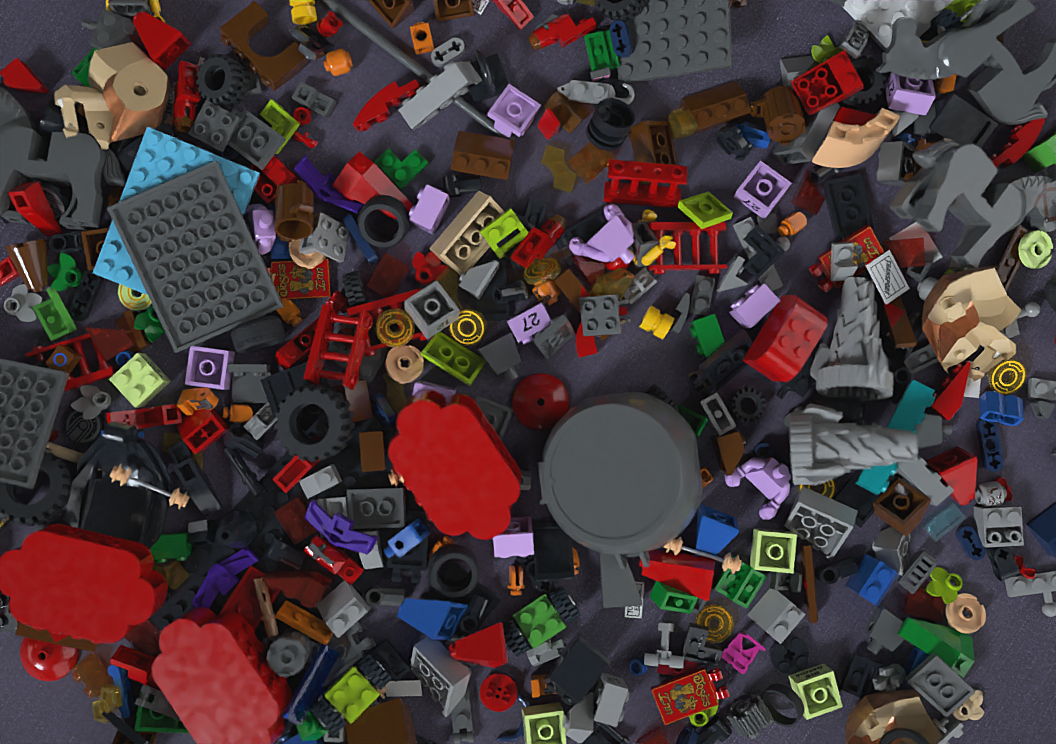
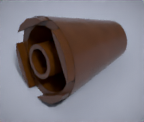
M46 238L5 246L9 257L28 290L32 289L33 292L45 290L44 286H48Z

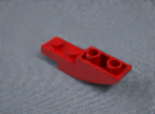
M415 79L401 87H398L396 81L377 92L364 105L354 120L353 126L357 132H364L370 129L372 124L386 121L388 116L391 115L388 110L389 107H397L404 99L413 98L417 95L416 91L420 88L417 80Z
M1046 118L1035 119L1026 122L1023 126L1019 124L1011 130L1012 134L1007 137L1009 142L1000 148L1002 151L999 154L994 153L988 157L993 165L998 167L1002 163L1005 167H1008L1019 160L1035 142Z

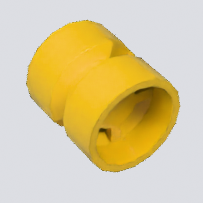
M289 0L290 6H293L291 10L293 23L305 25L317 21L316 8L313 7L315 0Z
M650 305L639 327L647 332L652 330L653 335L663 340L675 318L666 313L661 314L659 309Z

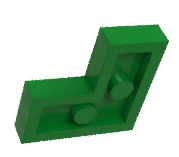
M389 148L375 160V163L401 190L429 165L416 149L402 162Z

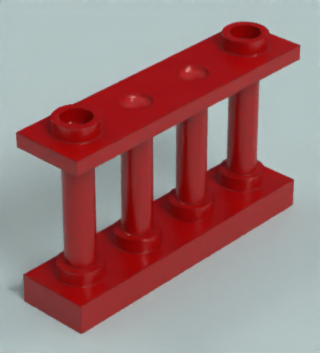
M609 159L608 178H612V182L605 181L603 202L678 208L679 201L681 200V188L677 187L678 184H687V166ZM620 179L632 180L631 184L619 183ZM639 181H651V184L640 185ZM659 182L670 183V187L658 186Z
M651 222L647 224L658 239V245H660V239L664 233H671L673 242L676 243L674 247V265H663V253H661L656 258V265L647 267V271H654V274H666L665 271L709 270V274L721 273V270L727 269V264L719 265L718 235L726 230V222H720L703 229L695 222ZM683 233H690V236H692V265H682L681 235ZM701 233H708V236H710L711 265H700L699 235Z
M422 288L348 308L346 310L347 316L360 317L361 310L363 309L375 315L378 325L383 317L382 312L384 308L390 307L394 312L402 313L401 304L421 291ZM394 314L396 320L401 321L405 327L401 338L390 341L385 331V323L383 328H379V331L385 341L397 344L399 343L398 340H400V343L405 341L409 334L407 333L403 316ZM384 319L381 321L379 327H382ZM397 322L401 334L403 331V327L399 322ZM420 331V333L411 335L408 341L420 338V341L427 339ZM368 335L363 354L365 357L375 355L377 350L394 345H389L387 342L382 341V344L372 346Z
M323 304L303 379L315 385L319 384L321 378L343 381L345 387L354 390L359 380L358 372L369 328L373 324L372 315L363 309L361 310L360 317L337 314L338 311L333 307ZM340 322L357 325L355 336L332 333L334 324ZM331 340L353 343L351 353L329 352V343ZM325 360L348 362L346 373L323 370Z
M99 328L87 330L85 335L47 347L43 345L34 347L32 352L25 353L26 357H36L38 362L42 360L46 363L45 354L54 352L59 344L68 345L69 347L73 346L74 350L82 355L78 362L82 373L77 378H74L71 374L68 376L64 392L110 378L119 370L118 367H111L107 363L99 338L107 335V331L99 330ZM92 340L100 365L98 367L99 371L93 373L92 370H89L81 345L82 342Z

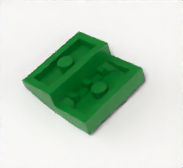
M742 561L739 571H735L734 574H732L729 568L726 571L722 569L712 588L747 609L767 576L754 570Z

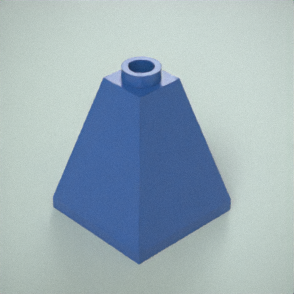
M700 503L694 549L716 556L738 534L736 517Z

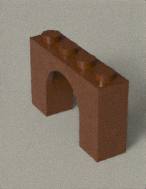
M253 1L220 27V39L224 45L230 46L234 50V54L238 59H243L247 63L252 73H257L261 77V81L266 87H271L276 91L307 66L309 59L298 51L299 45L296 42L273 57H263L252 51L249 47L250 39L269 24L268 14L256 1Z

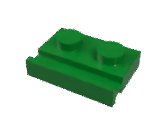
M610 29L604 32L600 31L584 35L591 71L606 67L610 70L620 67L618 57L613 50Z

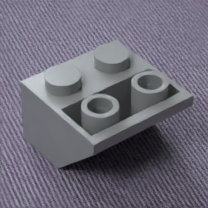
M1013 504L988 508L973 506L974 525L983 547L1024 545L1021 506Z

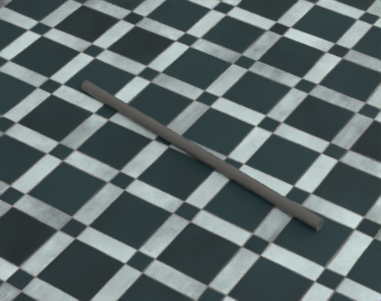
M321 0L428 84L431 83L430 79L434 75L336 0ZM461 96L452 98L454 104L497 137L514 140L512 135L508 138L494 128L495 122Z

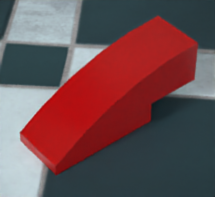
M317 436L312 440L320 441L322 439L319 436ZM297 455L272 480L287 493L321 460L309 461L308 459L303 461Z

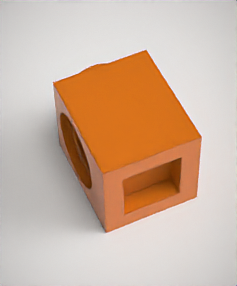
M418 22L411 26L410 31L416 55L432 52L434 45L429 23ZM420 34L427 35L424 40H418L417 37Z

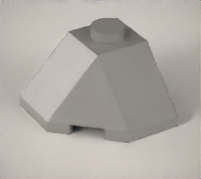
M889 527L879 532L877 539L873 541L872 549L875 551L878 560L897 571L898 575L903 576L908 563L907 542H910L911 534L905 537L893 527Z
M589 692L580 703L573 706L563 717L562 724L565 727V735L578 743H582L593 732V692Z

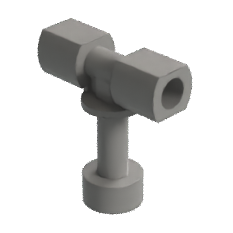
M658 623V630L662 631L661 650H657V654L645 653L644 665L658 666V664L669 665L672 668H684V656L672 655V651H669V632H673L674 624Z

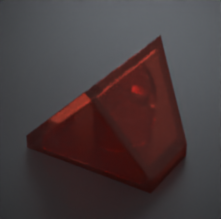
M806 169L790 203L817 215L825 198L820 195L816 185L808 178L809 173Z
M85 327L106 361L134 345L124 329L114 330Z

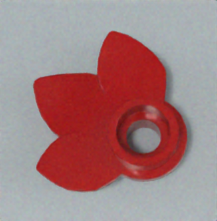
M432 251L426 256L416 252L413 257L412 263L416 269L415 279L419 284L428 285L433 280L441 281L450 271L449 267L440 265L441 260ZM422 272L428 273L427 279L421 278Z

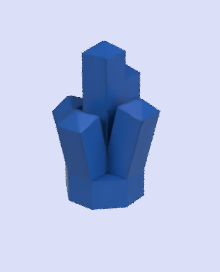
M746 121L741 125H734L741 131L740 135L751 143L752 147L766 149L769 145L771 138L768 137L766 128Z

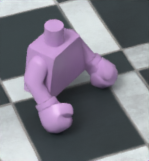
M263 204L248 205L244 216L248 217L250 233L260 254L263 255L271 251L276 238L273 210H268Z
M608 204L604 207V215L609 222L587 243L579 237H573L569 243V248L578 256H588L603 262H613L620 257L628 264L635 257L628 249L634 242L632 225L624 217V214L617 205Z
M753 457L743 465L737 466L732 475H725V482L730 487L738 486L740 479L745 476L771 500L760 508L759 515L764 520H770L775 517L778 508L781 506L780 504L790 492V483L788 481L791 478L788 467L784 464L780 465L772 457L766 459Z

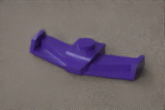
M306 155L294 167L295 172L313 190L315 197L323 203L330 202L359 214L364 204L356 200L347 199L332 187L337 179L334 175L328 172L324 177L307 159Z
M315 499L310 501L304 518L329 543L336 547L340 546L366 555L373 550L378 536L352 530L353 520L339 512L334 514L332 518L317 504Z
M246 546L223 561L215 563L208 570L207 577L193 598V606L195 608L205 607L209 609L219 591L223 595L227 594L240 581L235 575L259 561L260 558Z

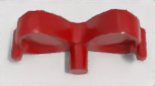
M295 131L293 134V138L297 142L302 141L311 149L318 144V141L308 138V132L302 135Z
M998 476L994 481L1005 487L1007 497L1004 501H1013L1011 487L1008 486L1004 477Z
M1014 556L1020 573L1028 579H1034L1036 570L1025 568L1022 556Z

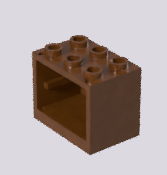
M400 697L366 708L352 723L344 717V721L347 723L345 727L349 744H417L410 708Z

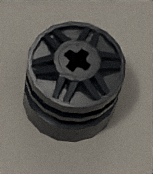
M614 98L601 100L586 128L588 140L601 150L616 151L621 148L635 122V114L621 100Z

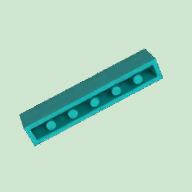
M912 380L886 428L917 433L914 429L917 423L921 424L926 416L923 412L926 406L930 408L935 399L932 395L935 390ZM895 462L890 465L871 466L872 469H863L855 484L876 495L880 494V492L884 493L889 485L887 481L889 475H894L899 465Z

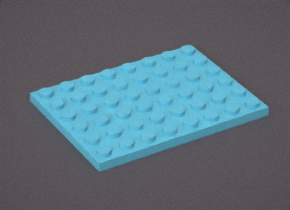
M147 127L119 203L214 161H218L244 217L260 173ZM112 220L93 273L148 295Z

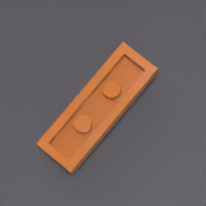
M287 600L275 616V618L327 646L334 634L323 620Z

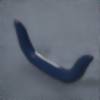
M517 691V698L524 707L531 706L529 700ZM523 719L516 733L499 736L497 741L513 742L520 739L524 735Z

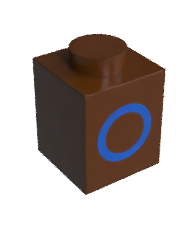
M59 344L45 364L51 367L50 369L66 372L70 375L82 358V355L68 345Z

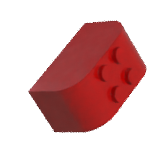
M796 295L781 296L780 302L776 304L743 358L745 363L772 381L787 382L798 374L828 323L826 316Z

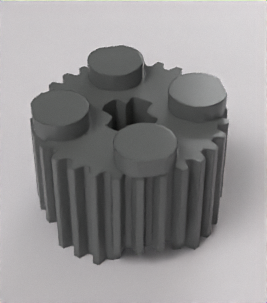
M757 693L751 694V698L745 699V701L741 699L736 700L730 707L732 711H730L731 713L728 714L727 718L741 737L749 736L750 739H754L760 735L759 731L762 728L770 726L774 721L771 716L772 714Z

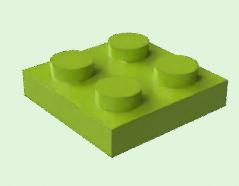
M709 191L680 200L678 208L701 229L729 220L733 214L730 209Z

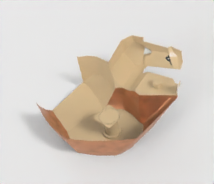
M130 42L94 51L88 71L90 87L64 85L54 94L55 105L61 107L65 125L63 131L66 138L77 135L78 132L74 103L77 101L84 104L89 132L99 142L101 150H108L109 143L145 134L147 127L155 129L161 125L168 105L170 81L166 73L137 44Z
M998 266L974 268L944 275L925 299L922 313V329L940 364L947 373V369L950 366L958 365L978 349L979 345L984 346V351L971 363L968 377L972 378L974 382L984 377L987 371L1003 359L1008 361L1016 354V344L1000 331L1013 323L1021 309L1007 296L995 268H999Z
M916 689L884 691L866 695L851 711L846 722L845 744H878L884 734L895 728H908L917 731L925 737L929 744H936L941 734L928 716L919 698L921 696ZM903 737L896 739L892 744L917 743L910 738Z

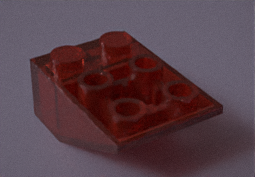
M271 571L262 579L268 587L284 591L283 594L285 596L301 600V604L308 608H315L322 601L332 582V579L317 571Z

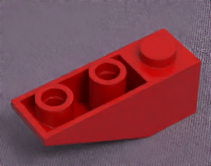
M39 181L22 183L8 192L16 210L46 237L63 234Z
M319 318L277 351L274 360L284 370L295 367L310 354Z
M969 361L954 365L952 368L953 372L949 377H945L940 382L939 389L932 395L935 399L929 409L937 416H941L942 420H950L962 406L971 365Z

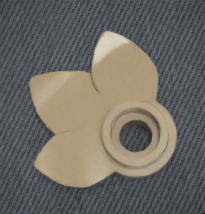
M975 690V693L952 712L954 717L961 721L980 719L984 715L983 709L979 707L983 702L982 691Z

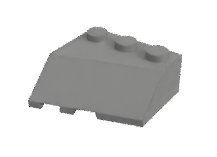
M802 487L784 526L797 534L801 539L808 540L813 544L812 547L815 550H821L826 554V558L832 561L853 529L858 511L806 487Z
M427 636L414 645L410 667L418 680L421 681V684L424 687H429L432 694L431 698L435 703L439 701L444 708L442 713L447 717L465 695L470 672L465 665L450 656V652L443 646L441 640H435Z

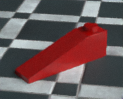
M360 151L345 165L332 186L347 199L356 200L363 204L372 197L389 195L401 201L406 206L408 212H410L413 206L377 165ZM377 209L379 211H382V214H385L397 220V218L391 212L384 209Z

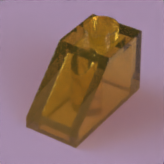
M683 108L673 110L672 114L668 117L674 140L692 136L698 127L689 109L683 110Z
M623 267L611 271L598 278L590 295L617 294L618 300L622 299L635 275Z

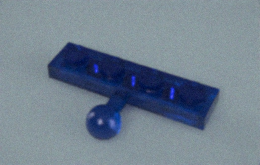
M325 644L321 645L282 717L301 726L318 694L323 696V699L328 704H332L324 696L328 689L324 688L323 684L340 653Z

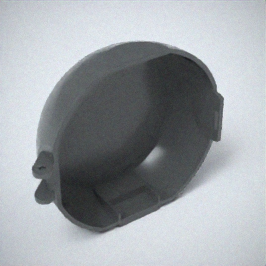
M642 392L596 396L580 401L570 408L555 424L546 440L541 462L535 463L536 467L539 468L542 492L540 504H547L557 524L576 542L599 553L615 555L620 569H626V557L640 556L644 567H649L650 557L648 551L668 544L688 526L699 507L703 495L694 431L673 407L652 395Z

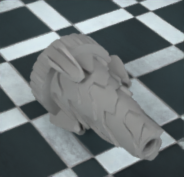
M847 277L842 288L841 307L837 310V323L834 328L830 349L825 343L820 344L810 370L811 376L816 380V390L822 396L866 397V401L886 399L893 395V373L887 370V360L882 349L881 338H879L880 320H877V302L874 301L875 283L873 280L860 277Z
M808 404L804 410H794V412H791L790 446L794 485L824 483L841 474L851 472V469H872L871 466L918 461L917 434L911 431L882 428V426L878 425L857 426V423H838L842 418V411H836L832 408L816 404Z

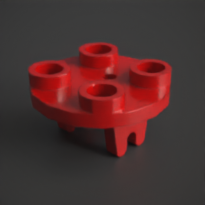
M504 673L489 674L480 686L482 703L492 711L502 712L508 710L517 699L518 689L516 682Z

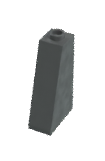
M836 103L810 116L806 111L803 112L806 125L805 133L790 141L791 144L781 145L779 143L772 154L783 165L812 161L840 105Z
M599 553L603 607L642 606V600L628 562L626 569H620L615 555Z

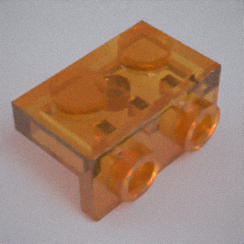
M589 142L567 163L581 176L583 182L588 184L608 167L609 159H614L611 151L601 150Z
M94 653L72 668L74 673L71 676L77 683L82 682L86 687L83 691L90 699L93 697L96 700L114 685L113 677L109 675Z

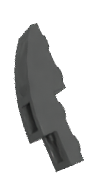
M854 22L840 42L839 48L845 50L854 59L857 58L868 41L867 38L870 34L868 29L864 25Z

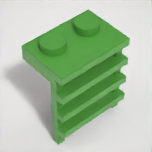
M49 288L46 290L51 299L33 306V309L51 342L77 331V328L56 289Z

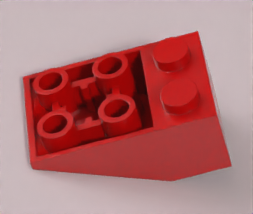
M845 50L791 81L809 116L864 89L863 83Z

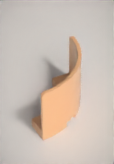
M882 108L878 115L864 126L845 125L834 121L812 162L825 167L844 168L866 161L876 152L896 125L900 116Z

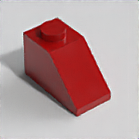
M17 57L0 71L4 78L2 81L10 89L14 88L20 92L48 94L50 92L27 64Z

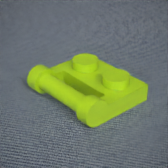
M508 208L479 230L499 259L503 258L507 251L521 242L529 233L511 208ZM515 229L520 231V233L500 248L496 245Z

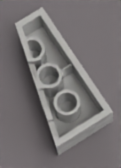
M469 61L450 62L444 67V72L438 73L430 79V84L420 87L416 91L417 95L413 98L409 97L402 103L403 106L399 109V112L411 129L420 128L439 113V108L444 109L452 104L453 97L456 98L468 92L467 87L470 84L475 83L477 85L482 81Z
M917 455V462H896L899 466L895 474L897 473L903 481L930 498L931 505L938 506L954 491L949 485L944 486L939 481L942 477L937 472L926 468L927 462L919 455Z

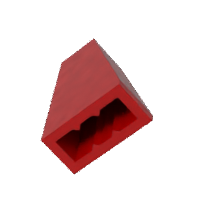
M657 549L648 551L650 557L649 567H644L640 558L639 566L643 567L642 575L709 601L714 574V559L682 553L674 555V552L668 551L666 553V551Z

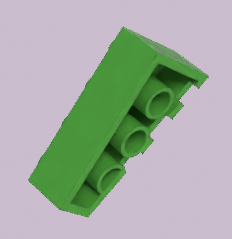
M1056 131L1034 145V148L1028 150L1022 156L1033 173L1052 164L1056 165Z

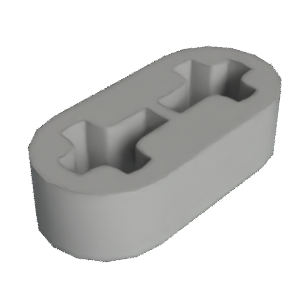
M452 38L435 48L431 53L433 64L437 67H444L462 56L465 51L463 41L459 38ZM453 44H456L457 46L460 45V46H459V49H460V50H459V51H456L455 49L452 50V49H453ZM436 55H444L443 61H440L439 59L435 60L437 59Z

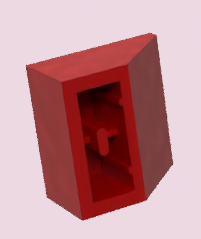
M276 155L271 158L263 170L255 164L249 168L260 173L254 191L268 204L275 201L276 188L280 183L282 185L297 184V180L300 181Z
M214 408L211 410H194L193 415H186L182 419V423L176 424L182 440L194 454L203 453L227 433L230 428Z

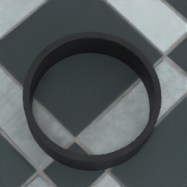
M774 683L769 685L760 697L772 714L774 722L785 727L794 726L804 714V704L795 691L783 684ZM768 692L779 693L786 697L795 707L797 717L789 718L776 711L768 699Z

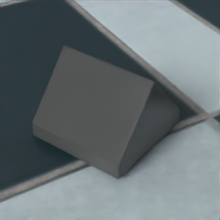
M915 257L906 271V275L917 282L923 281L932 263Z
M1030 401L1037 419H1049L1055 404L1044 401Z

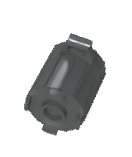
M295 628L286 629L276 636L262 638V643L267 652L268 664L280 676L295 675L304 667L306 662L323 659L324 645L313 641L309 636ZM270 640H272V645L269 649ZM315 646H317L315 657H313Z

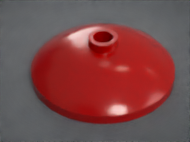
M538 373L524 378L517 385L512 398V406L516 417L523 425L534 430H548L553 428L568 411L569 395L563 383L556 377ZM540 398L545 401L542 406L537 404V400Z
M24 637L20 646V659L24 669L32 677L41 681H55L69 674L75 667L79 655V649L26 637ZM42 652L45 653L46 658L42 657Z

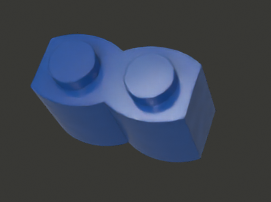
M987 391L979 398L980 418L983 420L999 422L1008 426H1018L1024 420L1023 400L1014 395L1004 396L996 391Z

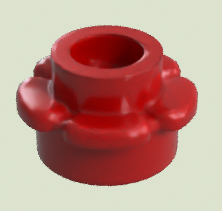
M304 107L295 109L293 118L300 123V126L310 123L311 112L309 109Z

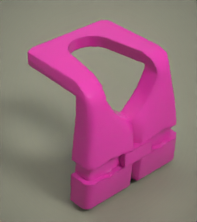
M739 632L727 644L726 649H723L721 658L727 663L732 664V667L738 672L745 674L759 650L765 652L766 649L748 634ZM743 637L752 641L755 646L743 650Z

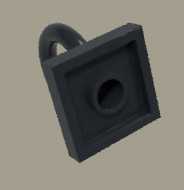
M477 49L475 51L476 61L471 62V65L482 79L477 85L474 83L468 86L475 104L502 94L508 86V81L497 53L485 57L482 50Z

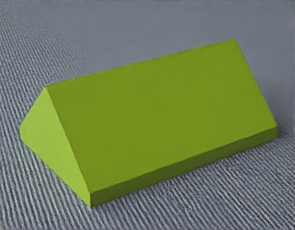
M440 331L434 335L420 354L469 386L472 385L485 364L481 357Z

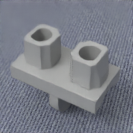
M644 267L618 291L625 299H629V304L631 305L657 281Z
M267 402L243 427L256 440H259L274 425V422H277L278 418L273 416L269 402Z
M952 714L947 718L944 717L941 721H938L936 718L932 720L941 734L936 744H950L948 740L951 737L959 738L964 733L962 730L964 726Z

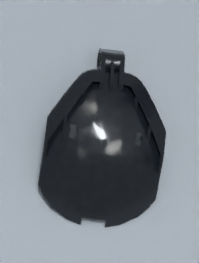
M117 421L110 422L106 425L103 434L77 462L76 478L71 485V495L66 506L64 519L68 526L139 542L150 548L159 540L170 506V497L152 489L149 490V488L127 480L121 486L120 481L117 479L112 482L113 478L110 477L114 466L119 467L122 464V469L124 470L130 467L131 477L148 484L151 481L152 486L172 493L173 483L161 456L151 443L139 437L137 426ZM98 469L102 470L101 479L97 478Z

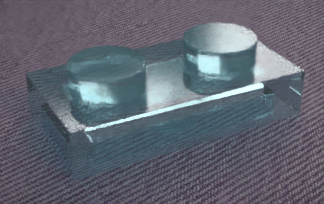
M951 502L924 523L922 527L931 539L937 542L966 519V517L955 503Z

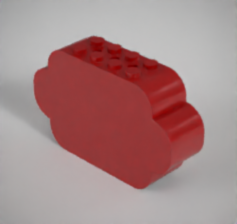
M427 389L411 396L398 416V430L389 446V458L393 463L394 471L402 476L405 487L413 492L417 504L425 509L428 520L434 522L441 532L455 536L468 531L473 537L482 540L494 538L504 532L510 524L512 505L520 494L522 474L518 464L475 400L465 394L458 393L445 398L438 391Z
M52 524L26 537L22 546L10 550L0 557V591L10 596V612L18 622L32 626L35 630L46 629L57 635H71L74 639H89L95 644L115 643L131 632L138 624L149 619L164 605L168 587L164 576L160 572L153 570V555L146 545L64 524Z
M196 607L162 630L159 645L163 653L154 660L152 675L197 744H274L285 728L282 714L289 708L292 702V691L286 677L275 673L270 667L264 644L258 640L252 626L240 614L233 611H225L216 616L208 608Z

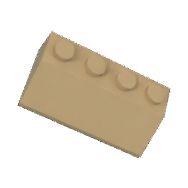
M478 191L429 249L460 276L463 272L467 273L490 247L479 230L504 211L489 195Z

